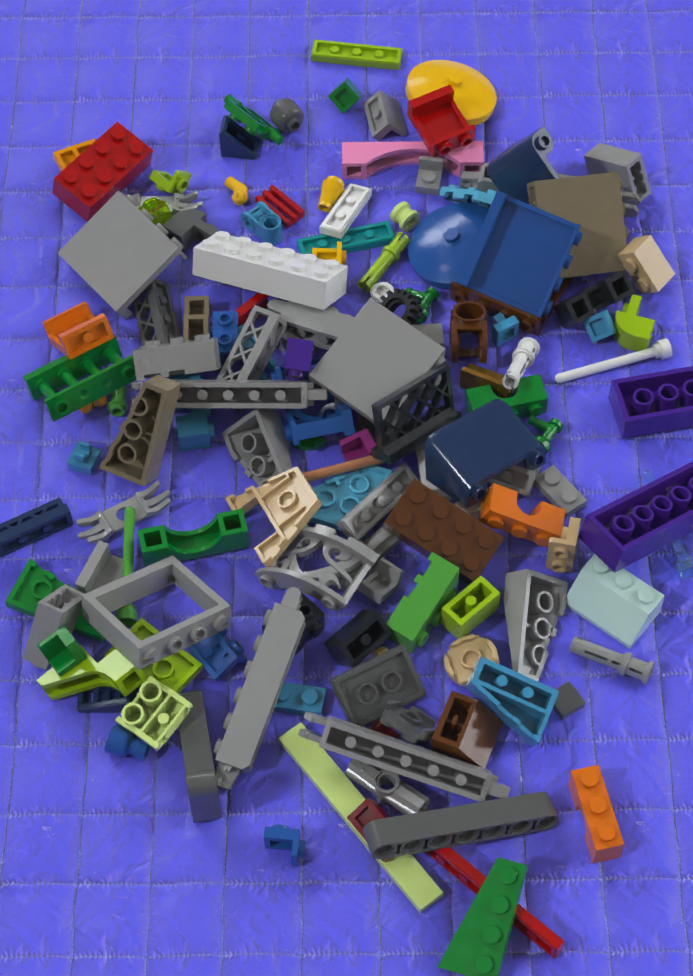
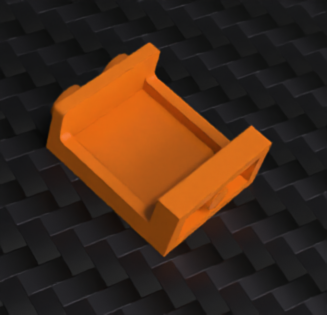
M86 302L61 312L42 323L50 343L70 360L115 338L106 315L102 313L96 317L93 316Z

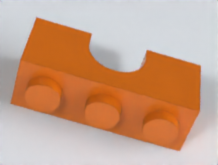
M495 483L487 490L485 498L481 501L478 519L481 523L488 525L490 528L511 533L514 537L530 540L542 547H548L550 537L561 538L565 509L541 501L530 512V515H527L518 507L517 491Z
M599 765L571 770L568 787L575 809L581 810L584 819V838L592 864L621 858L624 841Z

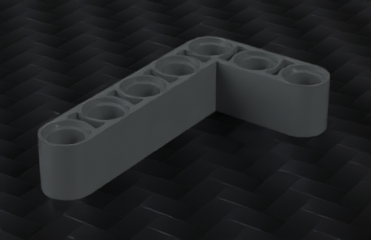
M202 690L180 693V696L193 705L186 718L179 725L186 771V785L193 822L222 818Z

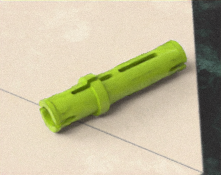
M398 232L391 243L383 247L382 254L361 280L357 282L358 287L362 291L367 287L365 293H370L372 286L379 281L392 263H396L399 260L400 253L410 242V238L406 234L401 239L403 232Z

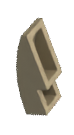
M184 296L183 337H185V341L195 340V335L209 333L211 312L209 296Z

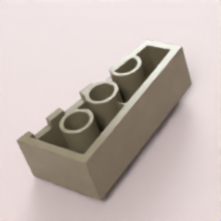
M156 375L143 383L130 408V413L120 426V431L115 441L111 443L108 449L109 452L101 462L99 469L144 487L158 478L181 383L160 375Z

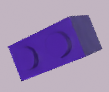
M288 337L283 376L288 377V380L309 379L314 341Z

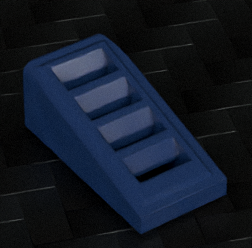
M108 686L96 687L78 693L77 711L79 713H121L124 706L132 702L137 696L138 687L126 697L115 688ZM89 693H93L92 703H89ZM101 693H104L103 701H100ZM112 693H115V699L112 700Z

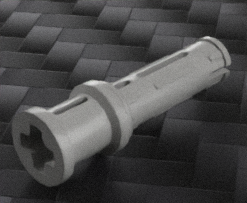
M578 636L573 638L569 649L570 653L618 670L620 676L628 675L639 679L644 685H647L655 665L654 661L646 662L633 657V654L630 652H625L623 655L578 638Z

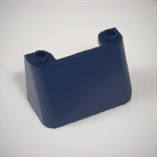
M543 126L515 142L488 164V175L499 191L529 204L527 183L559 178L545 157L553 149V139L546 128Z
M494 399L433 432L427 438L424 447L426 480L466 508L475 505L485 498L487 494V480L523 460L524 466L529 470L537 469L546 464L545 448L513 409L501 399Z

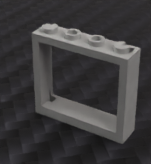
M172 555L83 594L82 617L140 670L229 628L231 605ZM173 584L205 610L144 640L136 637L111 613Z

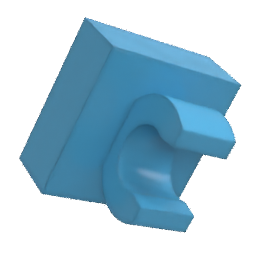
M607 309L583 321L592 343L617 332Z
M502 313L492 316L495 322L491 324L492 342L496 347L518 337L519 321L514 315L507 319Z
M82 441L80 443L77 442L67 461L68 468L92 476L102 456L101 450L92 447L91 444Z

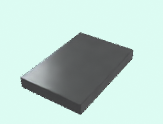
M400 644L329 679L347 722L362 727L381 718L382 712L390 700L403 702L401 705L403 707L427 695L405 644Z

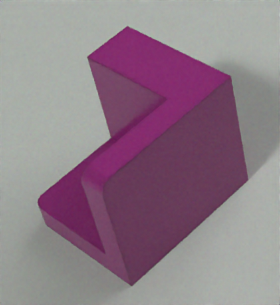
M366 428L341 440L339 445L341 454L347 462L372 455L371 449L376 446V443Z

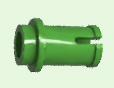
M126 385L111 393L108 410L113 416H123L128 410Z

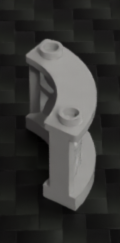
M306 524L271 567L265 566L257 569L255 576L259 578L263 586L269 589L277 590L296 587L302 593L321 601L326 608L339 611L346 607L357 587L380 555L351 536L346 540L335 535L336 529L321 524H316L313 528L308 527ZM319 548L323 549V556L329 566L302 572L298 565V558L310 555ZM333 553L338 554V556H334L337 563L331 558ZM359 566L360 569L352 580L348 572ZM337 576L343 577L349 583L342 596L329 588L330 585H336L341 590Z

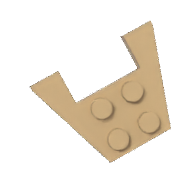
M298 467L269 478L268 483L257 488L254 485L250 486L241 495L235 496L232 494L225 498L231 510L243 508L244 514L260 503L274 526L276 532L254 548L266 567H271L323 505Z

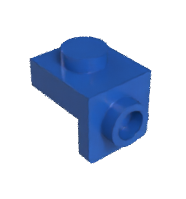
M276 824L272 827L265 826V848L290 850L292 867H298L299 858H304L305 840L300 838V829H290L288 826Z

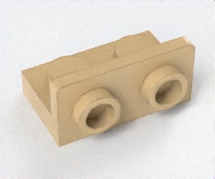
M570 517L569 526H563L561 539L549 538L546 560L547 569L557 573H572L578 544L580 518Z

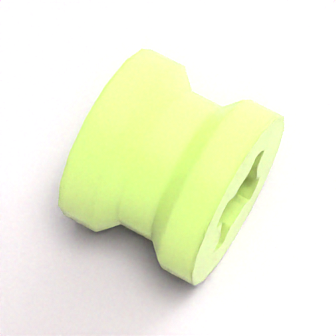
M403 201L393 208L390 219L394 223H398L403 232H408L418 224L420 214L416 210H412L408 202Z

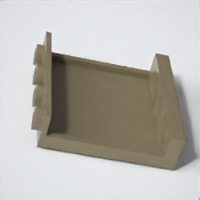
M619 172L527 183L529 205L572 223H578L581 225L580 231L584 232L579 245H573L570 252L573 255V259L568 269L563 268L560 278L625 270L623 263L617 256L627 246L626 241L629 236L628 229L624 224L626 208L621 198L623 182L619 177Z

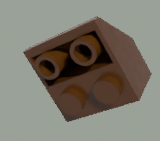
M451 691L432 736L431 750L486 768L503 726V721L479 700Z

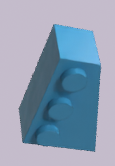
M482 656L476 661L465 686L531 747L539 743L559 694V691Z

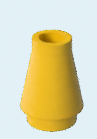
M328 176L323 180L320 199L317 205L319 210L326 213L331 211L345 190L343 180L336 176Z

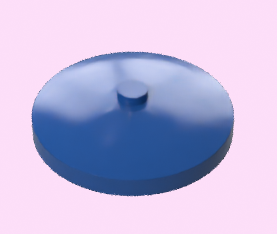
M454 203L440 207L424 217L414 229L408 244L409 260L418 277L427 284L438 288L450 289L452 281L458 283L488 213V209L473 203Z

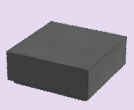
M570 681L556 689L559 691L553 709L561 720L585 707L586 702Z

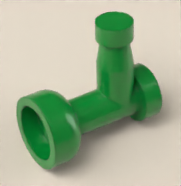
M407 287L406 291L417 297L422 303L420 305L423 307V311L419 313L423 315V319H418L417 321L419 323L426 322L429 317L428 308L433 301L438 299L440 296L439 292L433 287H428L425 292Z
M531 415L527 421V424L544 432L541 436L537 435L535 437L545 448L547 454L551 448V439L564 428L562 422L552 418L547 423L537 419L534 415Z

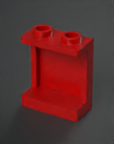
M451 85L408 101L407 116L432 157L446 155L451 150L460 146H468L475 140L476 127L474 124L468 125L454 102V90Z

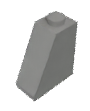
M598 143L584 155L589 175L619 172L624 192L639 195L641 197L640 202L651 194L641 153Z
M64 584L38 602L23 655L24 660L40 669L47 670L51 667V664L37 645L63 625L72 634L82 612V595L85 593Z

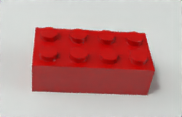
M116 122L54 178L52 194L88 222L118 190L122 192L150 166L153 150L119 122Z

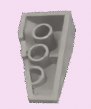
M256 408L222 432L230 455L235 461L240 462L245 469L244 473L248 478H252L258 486L268 483L269 478L292 469L288 442L277 409Z

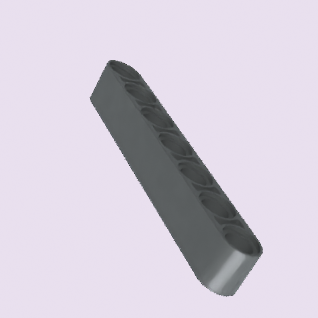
M536 792L377 819L366 824L363 828V833L372 857L374 859H386L544 831L554 827L559 822V816L547 792Z

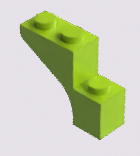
M79 645L87 658L62 676H59L52 667L36 681L51 700H57L101 686L115 688L126 697L146 681L147 678L141 669L138 670L116 648L97 663Z

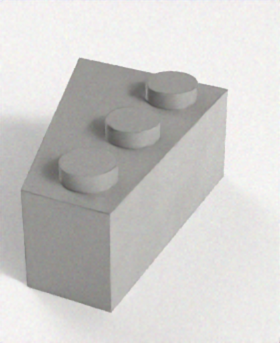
M208 333L195 335V340L185 341V337L170 338V343L160 344V340L145 341V346L132 351L136 380L144 381L146 378H152L156 375L169 377V375L218 370L222 367L218 338H210Z

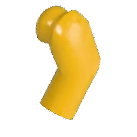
M229 176L224 185L233 191L231 196L233 202L236 205L245 204L248 199L247 186Z

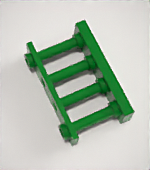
M115 335V338L71 360L64 355L23 376L29 394L34 401L43 396L46 397L44 402L53 422L136 380L133 354L124 359L122 358L123 355ZM110 362L113 363V365H111V366H109V367H107V368H105V369H103V370H100V369H99L100 367H102V366H104V365H106V364H108V363H110ZM88 373L91 374V376L79 382L76 380ZM65 385H68V386H69V387H67V388H65V389H63V390H61V391H59V392H57V393L54 392L55 390H57V389H59V388H61V387H63V386H65Z

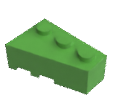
M433 552L428 557V569L423 576L417 574L414 579L417 585L408 597L403 596L386 623L393 633L387 639L397 645L405 644L407 651L413 654L418 646H424L428 640L429 631L433 626L438 627L441 623L442 607L459 594L460 568Z

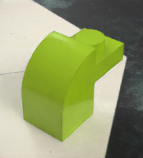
M632 294L630 302L624 303L622 312L616 310L614 326L617 332L614 334V337L624 348L637 352L648 349L655 320L638 316L642 296Z

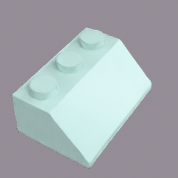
M594 554L581 569L566 598V607L630 649L661 611L665 595L625 569L614 573Z

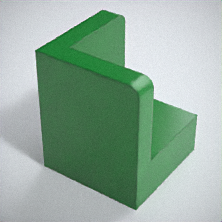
M347 77L330 92L328 97L343 114L361 98L362 93Z
M64 625L37 645L59 676H62L87 658L82 648Z

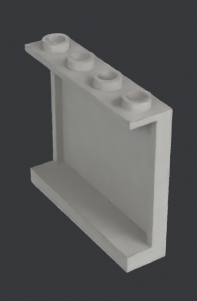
M118 190L61 248L58 254L121 317L127 320L133 314L127 307L178 255L185 260L188 257L181 251L184 246L175 237L170 240L166 236L169 232L159 222L156 225L151 222L154 217L146 209L143 208L140 211L137 208L139 203L130 194L125 197Z
M369 298L310 372L309 382H314V388L321 386L327 389L329 393L374 423L372 404L441 363H445V348L372 298ZM421 385L419 390L423 392L426 385ZM408 395L403 396L399 404V407L401 409L403 408ZM386 406L382 409L383 420L385 419L390 406ZM396 411L391 422L392 425L395 426L401 412Z

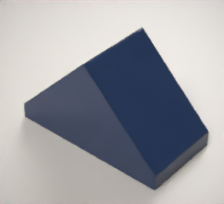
M227 115L223 116L219 132L221 157L256 159L260 140Z

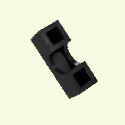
M623 270L611 274L557 303L553 308L563 328L574 326L595 315L596 311L635 293V290L626 271Z

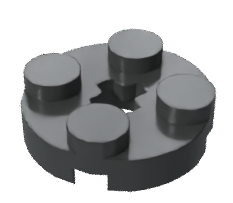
M390 700L387 702L380 718L382 724L402 732V738L410 743H417L418 739L424 741L432 740L436 727H433L435 721L432 717L412 705L409 710L401 707L403 703L401 701Z

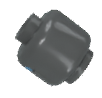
M285 98L277 100L272 105L270 118L281 132L291 133L300 128L304 120V114L295 101Z

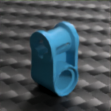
M259 201L256 207L250 211H244L240 214L245 227L263 242L277 245L282 241L281 218L263 201Z

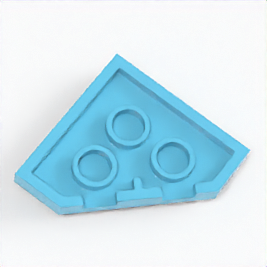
M449 185V187H441L439 196L443 200L453 203H473L489 210L497 191L488 189L487 193L472 187L462 189L458 186Z
M374 465L358 469L346 475L345 473L326 479L325 483L313 487L323 505L309 522L321 524L342 532L336 523L388 477L392 470ZM369 531L362 538L366 539Z

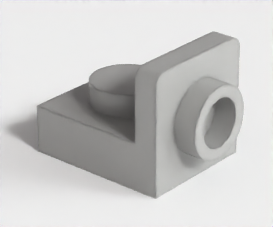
M420 156L415 193L439 195L443 173L442 158Z

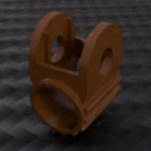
M465 300L464 302H458L457 305H453L449 336L451 363L458 362V357H478L479 363L486 364L488 315L487 310L479 302ZM462 332L476 334L478 336V346L473 349L458 347L459 334Z

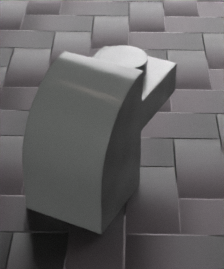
M195 209L178 212L163 225L169 232L166 236L170 240L175 237L184 246L181 250L182 252L194 241L201 243L219 231L214 225L207 224L205 212Z

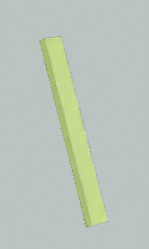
M300 722L278 738L279 743L370 852L366 840L347 818L366 799L327 752L319 747V743L298 735L300 729H306ZM412 854L392 857L387 862L376 859L419 913L443 896V891Z

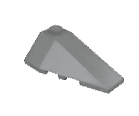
M530 569L506 573L503 600L513 671L539 681L548 657L547 647L550 639L555 638L557 633L556 623L558 618L563 616L566 609L568 582Z

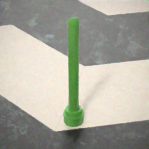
M131 506L126 507L124 511L122 577L133 573L135 509ZM132 603L116 610V618L126 627H131L137 622L138 612Z

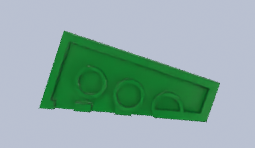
M497 857L437 967L466 976H499L526 877L527 865Z

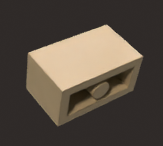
M651 235L634 237L617 255L642 294L659 292L675 275V272Z

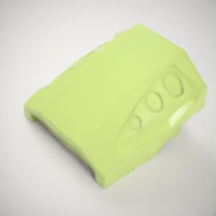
M150 676L141 685L135 699L124 706L120 714L121 717L118 716L115 721L158 751L183 722L193 705L174 690Z

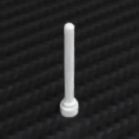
M667 338L661 339L648 349L558 373L555 376V381L563 383L653 357L655 359L660 358L661 360L672 357V347Z

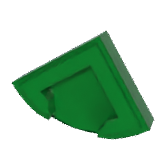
M323 436L299 440L298 446H294L292 441H290L291 446L304 451L317 450L327 444Z

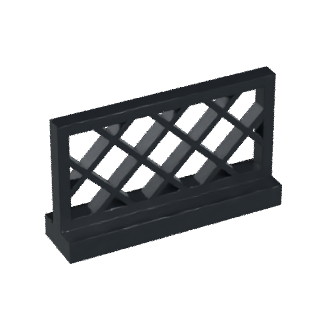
M441 363L372 404L377 445L371 449L373 458L392 465L424 445L427 438L433 432L461 418V412L454 410L449 364ZM441 374V381L438 387L434 386L435 382ZM425 384L426 386L421 397H417L421 385ZM433 389L436 392L431 401V404L427 403V400ZM408 395L405 404L401 409L399 407V404L403 396ZM442 396H444V406L437 408ZM414 400L418 401V404L412 415L409 412L414 403ZM386 406H390L386 414V417L383 420L382 409ZM424 407H428L426 415L420 419ZM396 411H399L401 413L394 426L391 424V422L395 416ZM406 418H411L408 426L402 430ZM390 427L391 429H393L390 437L388 439H385L387 431Z

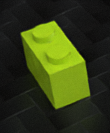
M483 576L478 577L442 607L441 624L457 639L468 635L499 609L500 592Z

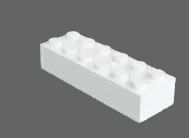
M218 231L193 247L192 275L321 310H325L346 294L348 266L339 264L336 260H323L317 258L314 254L296 253L291 248L281 249L273 247L271 243L254 242L248 237L231 236L225 231Z

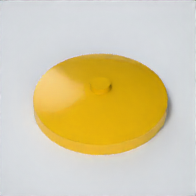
M431 60L420 63L410 71L405 86L409 101L451 85L454 90L453 100L469 126L473 124L479 125L492 115L497 101L496 92L490 81L477 70L454 61Z

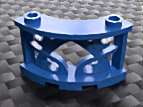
M322 357L311 359V366L317 365ZM284 365L273 366L274 372L270 373V379L285 380L283 376ZM327 391V400L319 401L329 404L319 411L318 417L307 415L298 409H282L286 426H284L286 440L292 441L294 446H298L299 440L338 432H343L345 436L355 434L351 408Z

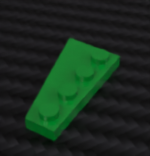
M29 559L5 601L6 607L34 617L38 602L60 588L64 583L58 580L54 574L48 570H43L35 561ZM81 612L72 632L104 643L106 639L82 617Z

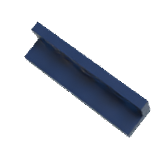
M59 497L1 523L0 558L74 525L67 504H63Z

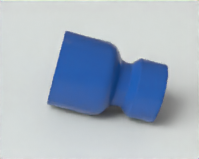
M117 722L111 728L105 745L106 753L122 758L131 754L135 759L145 761L150 749L147 743L140 738H135L132 732Z

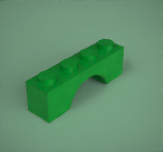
M243 508L218 513L210 523L195 530L175 531L167 528L165 525L137 530L145 567L172 555L181 562L250 547Z

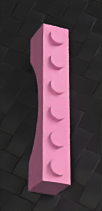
M423 141L342 142V179H367L387 168L399 165H419L420 156H432ZM473 141L468 146H460L451 150L446 155H438L435 158H442L443 170L452 173L458 178H461L462 171L479 172L481 165L484 164L483 141Z

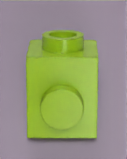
M153 170L149 179L156 183L157 189L165 193L183 194L189 185L192 174L188 171L176 170L172 176L165 171Z

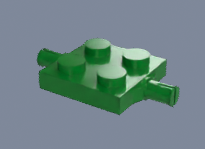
M230 94L224 98L225 105L223 107L230 112L229 117L239 124L241 122L245 124L244 129L254 136L258 135L266 141L270 138L277 145L282 144L284 141L282 133L254 110L244 106L242 102L237 101Z

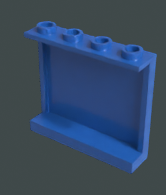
M497 190L458 283L542 319L543 314L548 316L553 302L550 301L553 291L558 293L563 282V278H560L563 268L568 269L573 259V255L570 254L573 245H579L584 232L580 231L581 225L572 223Z

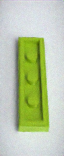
M314 39L311 61L400 70L403 48Z

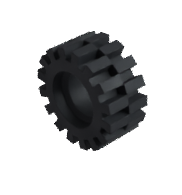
M395 288L394 293L389 290L386 292L387 297L384 295L380 297L383 302L379 304L392 313L400 305H405L406 310L401 319L410 325L421 324L417 320L423 319V315L419 313L423 311V307L420 305L422 303L410 292L402 288L401 290Z

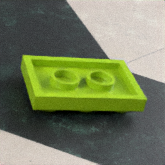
M140 618L129 629L140 640L160 632L143 618ZM112 646V647L104 654V657H105L107 654L111 653V652L115 649V647ZM181 650L142 668L141 671L147 679L152 676L160 683L180 694L203 670V665L186 651Z

